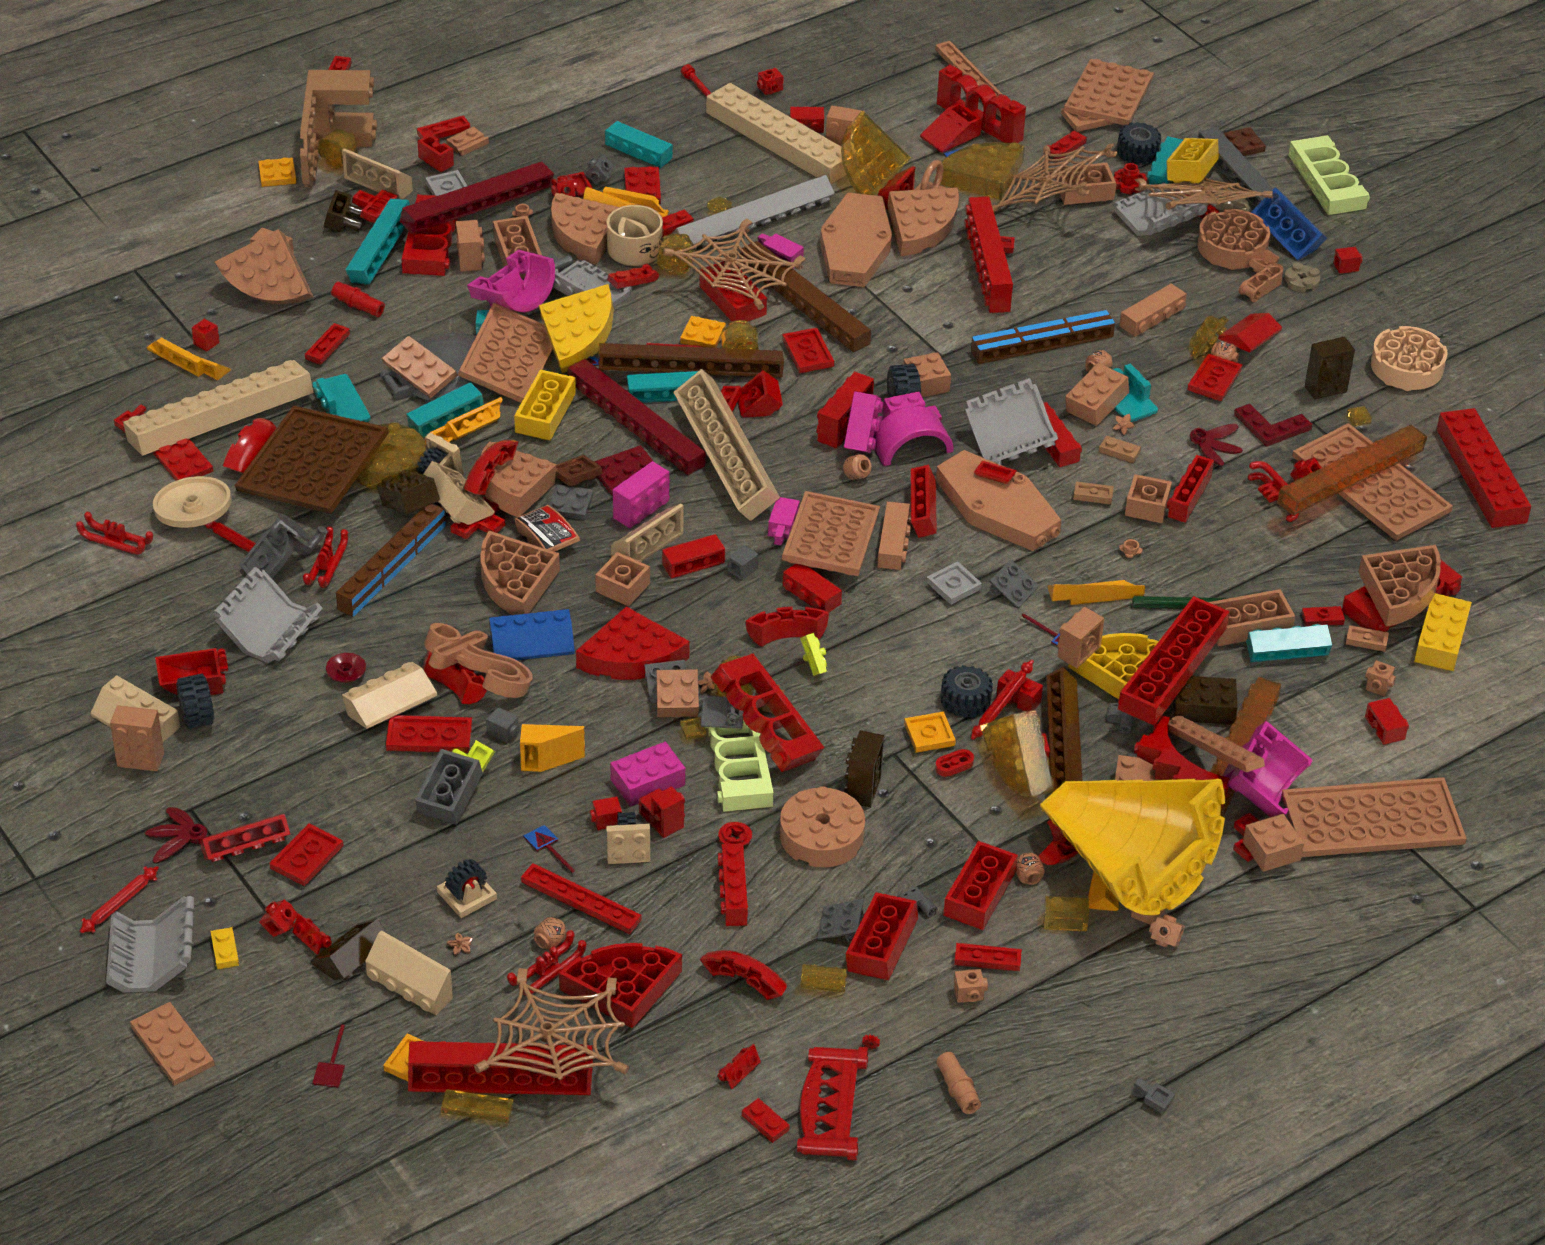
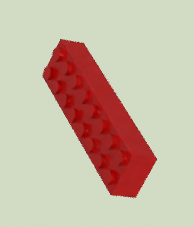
M990 196L969 197L968 205H965L967 219H964V228L967 229V239L970 240V251H973V262H976L975 270L978 273V282L981 284V293L984 295V305L988 306L989 313L1011 312L1013 281Z
M1476 409L1441 412L1436 430L1491 528L1527 523L1531 504Z
M1193 596L1120 691L1118 710L1155 725L1227 629L1230 611Z
M409 1041L408 1092L591 1095L593 1067L574 1071L564 1076L562 1080L528 1070L489 1065L488 1069L477 1073L474 1065L483 1060L487 1061L493 1053L496 1043ZM500 1043L495 1056L501 1054L508 1043ZM511 1043V1046L509 1047V1049L512 1048V1047H514V1046H516V1045H518V1044H516V1043ZM558 1044L554 1047L555 1052L557 1053L569 1045ZM529 1045L523 1047L551 1055L550 1050ZM587 1045V1048L593 1051V1045ZM573 1048L571 1050L565 1051L564 1053L559 1055L557 1059L559 1061L560 1059L575 1052H578L580 1050ZM516 1051L508 1055L554 1065L553 1060L527 1052ZM584 1053L559 1064V1066L561 1067L572 1060L590 1055ZM505 1059L497 1061L528 1066L556 1074L555 1069L537 1064ZM593 1059L570 1065L563 1069L561 1073L577 1066L593 1063Z

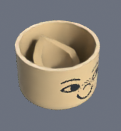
M627 205L617 208L609 214L607 218V251L613 260L626 266H643L644 264L654 262L661 255L663 248V220L657 211L647 206Z

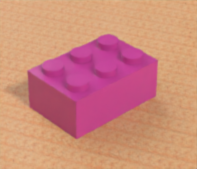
M854 391L844 448L871 454L872 450H875L876 439H874L875 431L878 432L880 426L878 414L882 413L883 402H881L879 396Z
M652 461L613 489V518L628 528H632L645 517L654 513L659 507L665 505L670 498L669 471Z
M665 741L611 762L610 778L631 807L639 804V798L658 788L663 791L671 786L674 789L685 786L686 768Z

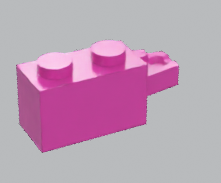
M776 233L772 237L761 234L757 238L759 243L782 260L794 262L800 255L803 257L804 247Z
M780 497L775 502L768 522V536L774 537L775 545L782 546L784 539L788 540L800 507L799 500Z

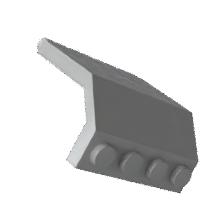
M1148 189L1114 202L1117 215L1137 236L1152 235L1171 226H1176L1181 222L1188 221L1198 215H1203L1208 207L1206 203L1181 204L1168 210L1165 205L1171 202V200L1156 196L1149 197L1148 194L1152 192ZM1154 189L1155 193L1161 192L1159 189Z
M585 260L581 262L576 261L560 273L558 269H555L553 287L567 296L609 284L613 307L629 298L632 292V287L630 286L616 289L607 281L608 275L606 272L594 267V265Z
M1030 378L1017 382L1019 390H1016L1014 384L1000 388L1002 394L1000 397L996 390L982 395L984 403L980 402L979 396L966 401L968 408L965 411L983 458L1000 465L1003 459L1008 458L1009 461L1020 457L1019 453L1026 451L1027 454L1038 451V446L1044 445L1047 448L1055 445V440H1058L1057 434L1054 432L1038 387L1036 384L1032 385Z
M254 567L246 575V578L213 611V614L217 618L215 622L244 654L269 663L273 660L279 661L286 655L285 650L296 644V638L308 630V624H312L318 619V613L322 610V607L318 602L307 608L293 603L264 570L260 571L257 567Z
M183 896L153 920L134 921L119 912L111 915L106 984L123 993L156 991L187 968V964L191 961L194 897Z

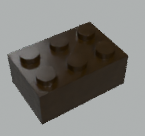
M1345 336L1313 343L1311 346L1304 387L1314 400L1346 393L1348 390L1355 349Z
M403 470L398 473V476L386 477L382 479L381 483L376 484L382 506L405 514L440 500L434 478L419 474L418 472Z
M1191 676L1173 700L1174 717L1183 716L1190 721L1198 723L1235 725L1238 709L1236 679Z
M863 730L859 731L857 738H853L851 745L852 753L848 752L846 764L849 767L846 769L845 779H848V781H846L844 793L853 797L861 806L871 808L881 781L884 735Z

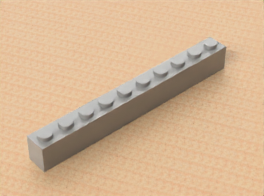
M827 175L678 227L672 233L678 249L683 250L700 242L703 239L702 234L715 237L734 233L745 219L752 221V224L747 227L752 230L758 224H762V226L772 222V219H783L786 217V214L791 213L794 215L803 208H806V210L811 209L819 202L825 204L830 201V197L835 193ZM715 239V240H717V242H720V241H722V240H724V239ZM705 240L700 245L706 247L709 243ZM697 248L687 251V253L692 252Z

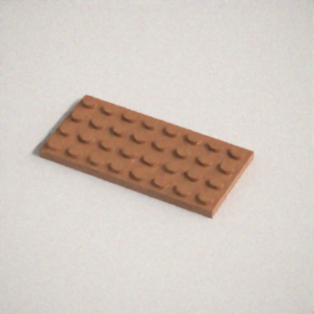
M1349 423L1293 451L1292 457L1297 461H1305L1315 457L1325 471L1320 479L1396 541L1452 512L1453 506Z
M1444 777L1282 790L1284 806L1289 809L1287 812L1289 822L1304 842L1301 857L1464 845L1467 838Z

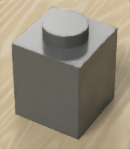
M745 545L728 557V572L742 580L758 569V553Z
M499 707L486 719L487 734L508 743L519 733V717Z

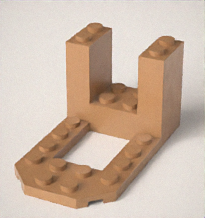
M308 70L300 139H303L304 149L300 148L302 181L305 188H312L313 181H316L320 146L372 147L373 140H376L377 120H374V113L335 112V105H333H369L370 98H373L374 77H371V70Z

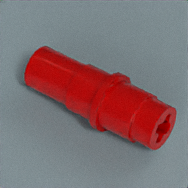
M339 281L332 287L331 295L346 303L348 307L365 311L375 317H380L383 314L385 303L371 297L369 294L361 291L360 288H354Z

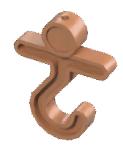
M433 623L430 625L424 641L425 648L432 653L429 661L430 666L436 669H444L459 663L469 669L487 673L482 686L490 692L511 698L523 697L528 693L533 679L529 668L511 657L485 651L484 647L488 639L487 634L481 631H473L461 636L458 630L447 624Z

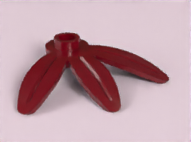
M1227 424L1208 431L1203 428H1195L1190 432L1189 437L1191 441L1199 445L1204 456L1214 460V463L1223 466L1224 461L1214 450L1229 454L1243 452L1242 448L1217 440L1234 433L1239 428L1237 424Z
M167 808L166 813L179 825H160L145 832V835L148 837H175L166 842L153 857V862L160 863L182 849L189 841L199 844V839L207 836L206 827L201 824H194L192 818L179 808Z

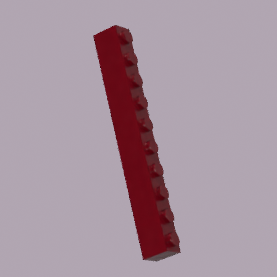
M541 161L403 207L400 222L414 234L549 188L552 185L551 180L554 177V173Z
M583 359L568 367V376L575 377V388L604 409L606 413L614 417L619 423L623 424L630 432L637 435L643 442H646L653 450L660 453L667 461L674 464L680 471L689 476L705 467L706 452L588 360Z

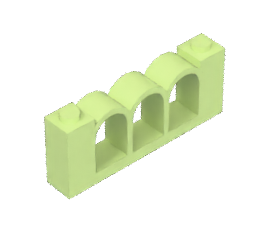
M1328 135L1290 141L1289 157L1328 215L1367 208V203L1370 199L1369 193L1362 185H1359V181L1354 175L1349 174V165L1339 160L1340 153Z
M744 720L742 729L703 727L707 728L708 736H711L710 746L715 751L714 766L716 771L719 772L718 787L720 791H717L718 804L722 803L723 812L773 807V788L765 749L762 747L759 739L760 733L751 730ZM740 733H749V734H750L749 737H738V738H722V737H720V736H723V735H730V734H740ZM754 753V757L752 758H724L726 756ZM755 774H758V779H748V780H730V779H728V778L734 777V776H745V775H755Z

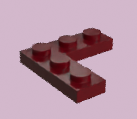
M1250 403L1234 410V415L1266 447L1312 430L1313 424L1303 414L1271 425Z

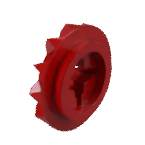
M729 822L719 829V841L723 844H743L744 847V845H749L752 839V831L744 823ZM732 833H733V835H735L736 837L739 836V839H736L735 837H732Z

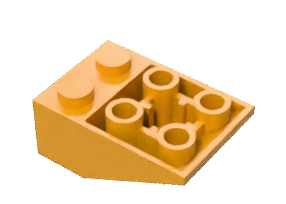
M522 724L520 737L521 771L542 772L584 758V726Z

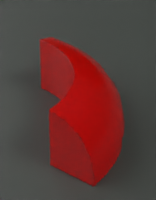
M257 418L252 421V425H246L238 434L239 440L236 445H231L223 466L244 473L277 427L274 423L265 418Z
M503 440L488 447L474 463L463 488L474 494L485 495L489 483L495 475V467L498 464L502 466L505 462L513 460L519 442L516 440Z
M792 606L776 608V612L766 614L763 611L747 619L745 625L750 638L761 647L778 639L802 638L812 633L819 640L826 630L829 612L811 607H805V610H793Z
M427 650L422 668L427 677L453 690L459 697L461 704L476 703L484 697L487 690L482 686L484 682L482 675L478 676L474 672L475 670L464 667L459 663L444 669L433 668L429 664L432 653Z
M1049 820L1047 823L1050 827L1053 841L1038 857L1042 863L1047 865L1061 864L1073 858L1078 851L1066 839L1060 829Z
M717 950L707 952L700 958V961L712 976L726 975L734 977L735 974L747 979V984L760 992L766 1000L781 997L786 990L787 984L776 972L764 963L746 954L731 950Z

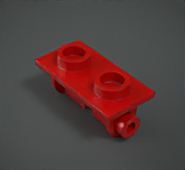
M297 913L293 933L316 954H319L320 948L330 947L332 944L331 937L323 931L319 932L320 929L310 918H304L301 914Z
M755 1044L742 1048L740 1053L732 1059L733 1063H728L719 1070L718 1079L720 1081H728L730 1089H733L761 1063Z

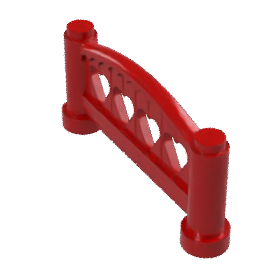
M859 1047L858 1049L809 1048L808 1061L813 1062L806 1076L801 1093L800 1119L804 1137L798 1138L797 1152L806 1155L847 1157V1160L857 1161L858 1137H850L857 1068L867 1070L868 1047ZM826 1067L839 1074L828 1080L821 1079V1076L824 1075L822 1069ZM823 1085L837 1092L826 1098L819 1097L821 1093L820 1087ZM821 1103L835 1110L824 1116L816 1114L819 1111L817 1106ZM819 1121L833 1128L819 1135L814 1133L817 1129L815 1123Z

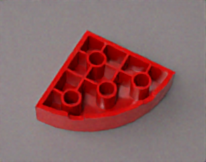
M625 607L576 650V668L599 677L600 674L611 676V679L616 680L643 679L646 673L645 664L688 660L690 641L636 611Z
M622 943L601 947L591 951L590 955L583 958L578 957L559 972V990L570 996L593 995L606 991L608 978H617L616 993L611 995L610 1006L617 1020L624 1022L626 1026L633 1029L682 972V954L657 945L655 948L645 947L643 943ZM606 996L598 1001V1007L600 1012L611 1017L607 1009ZM582 999L579 1001L588 1003L592 999Z

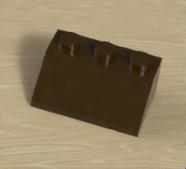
M378 919L357 923L335 940L330 947L325 948L311 959L310 962L333 980H347L355 974L354 970L356 968L366 965V959L378 933L381 930L385 933L386 931Z

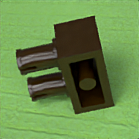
M335 190L323 227L339 233L344 227L359 232L362 221L348 217V215L364 220V218L360 217L363 209L352 205V195Z

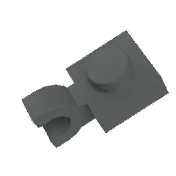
M1138 1078L1135 1082V1089L1132 1091V1094L1138 1098L1145 1097L1143 1103L1162 1114L1175 1097V1093L1158 1083H1155L1152 1087L1141 1078Z

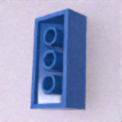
M1275 187L1272 190L1273 198H1264L1251 213L1262 218L1266 227L1269 226L1270 233L1297 260H1300L1314 252L1327 237Z
M569 609L489 618L493 653L511 657L515 660L575 654Z

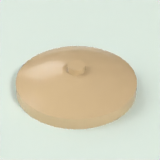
M188 477L163 487L154 497L153 509L157 519L166 525L180 528L197 527L208 524L224 515L229 509L232 499L230 489L224 482L212 477Z

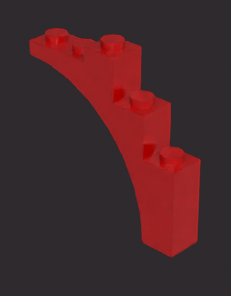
M1162 716L1159 722L1154 725L1153 733H1150L1149 736L1143 735L1140 742H1136L1134 754H1137V758H1141L1153 765V770H1156L1155 779H1221L1226 801L1230 778L1198 767L1176 750L1168 736L1170 717Z

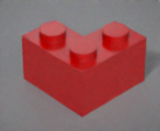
M672 786L663 791L658 788L639 798V814L665 838L684 828L685 798L682 793L677 792Z

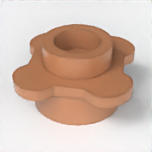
M518 204L515 207L516 211L512 212V215L517 217L533 214V210L529 209L527 204Z
M1133 539L1126 540L1124 545L1119 547V550L1123 551L1128 558H1132L1136 554H1142V548H1139V543Z

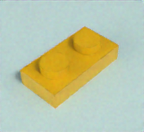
M233 928L211 931L217 969L239 966Z

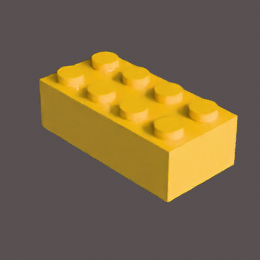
M1184 138L1167 160V180L1174 183L1190 181V183L1195 184L1201 182L1219 159L1218 139Z
M540 370L514 415L515 433L551 440L576 395L575 377Z
M1435 593L1428 607L1414 662L1454 671L1472 602Z

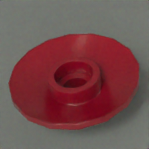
M345 652L331 657L326 664L327 675L337 682L348 683L356 681L366 671L365 660L360 655Z

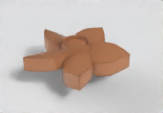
M1130 414L1125 415L1123 418L1116 416V421L1119 424H1116L1113 430L1121 429L1122 434L1125 436L1127 428H1134L1135 425L1130 422Z
M708 671L704 674V680L698 681V684L702 686L701 694L708 688L714 690V681L711 679L712 675Z
M457 933L455 940L446 943L448 946L454 947V956L461 951L471 954L469 945L472 943L473 938H463L461 934Z

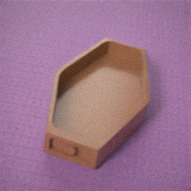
M847 193L823 224L820 245L829 283L865 287L889 255L892 233L882 196Z
M966 450L961 451L937 466V483L972 526L1031 551L1042 547L1046 542L1060 534V517L1025 475L1016 472L1008 484L977 476L974 470L982 460L993 464L997 463Z

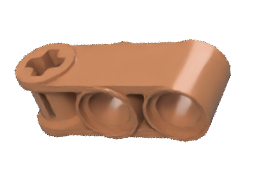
M1276 263L1270 264L1248 280H1245L1239 287V294L1246 295L1252 302L1258 301L1261 297L1281 285L1283 267Z

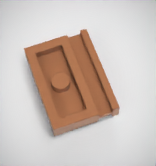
M471 127L446 139L447 145L453 148L455 152H459L461 156L489 144V138L484 137V134L475 127Z

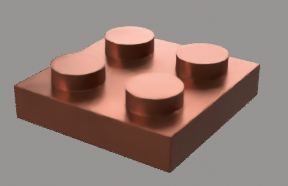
M1251 127L1223 133L1243 156L1265 152L1266 145Z
M585 455L562 462L556 466V477L568 486H576L579 482L592 480L596 476L603 474L602 467Z

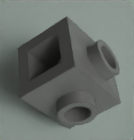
M601 154L596 158H592L587 163L588 167L584 173L596 185L610 178V172L614 165L604 154Z

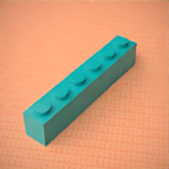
M390 199L345 269L351 283H371L405 228L400 222L402 208L410 205L409 200Z

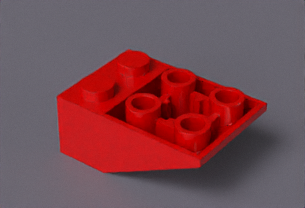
M957 103L947 108L920 134V137L943 153L980 136L982 118L963 104Z

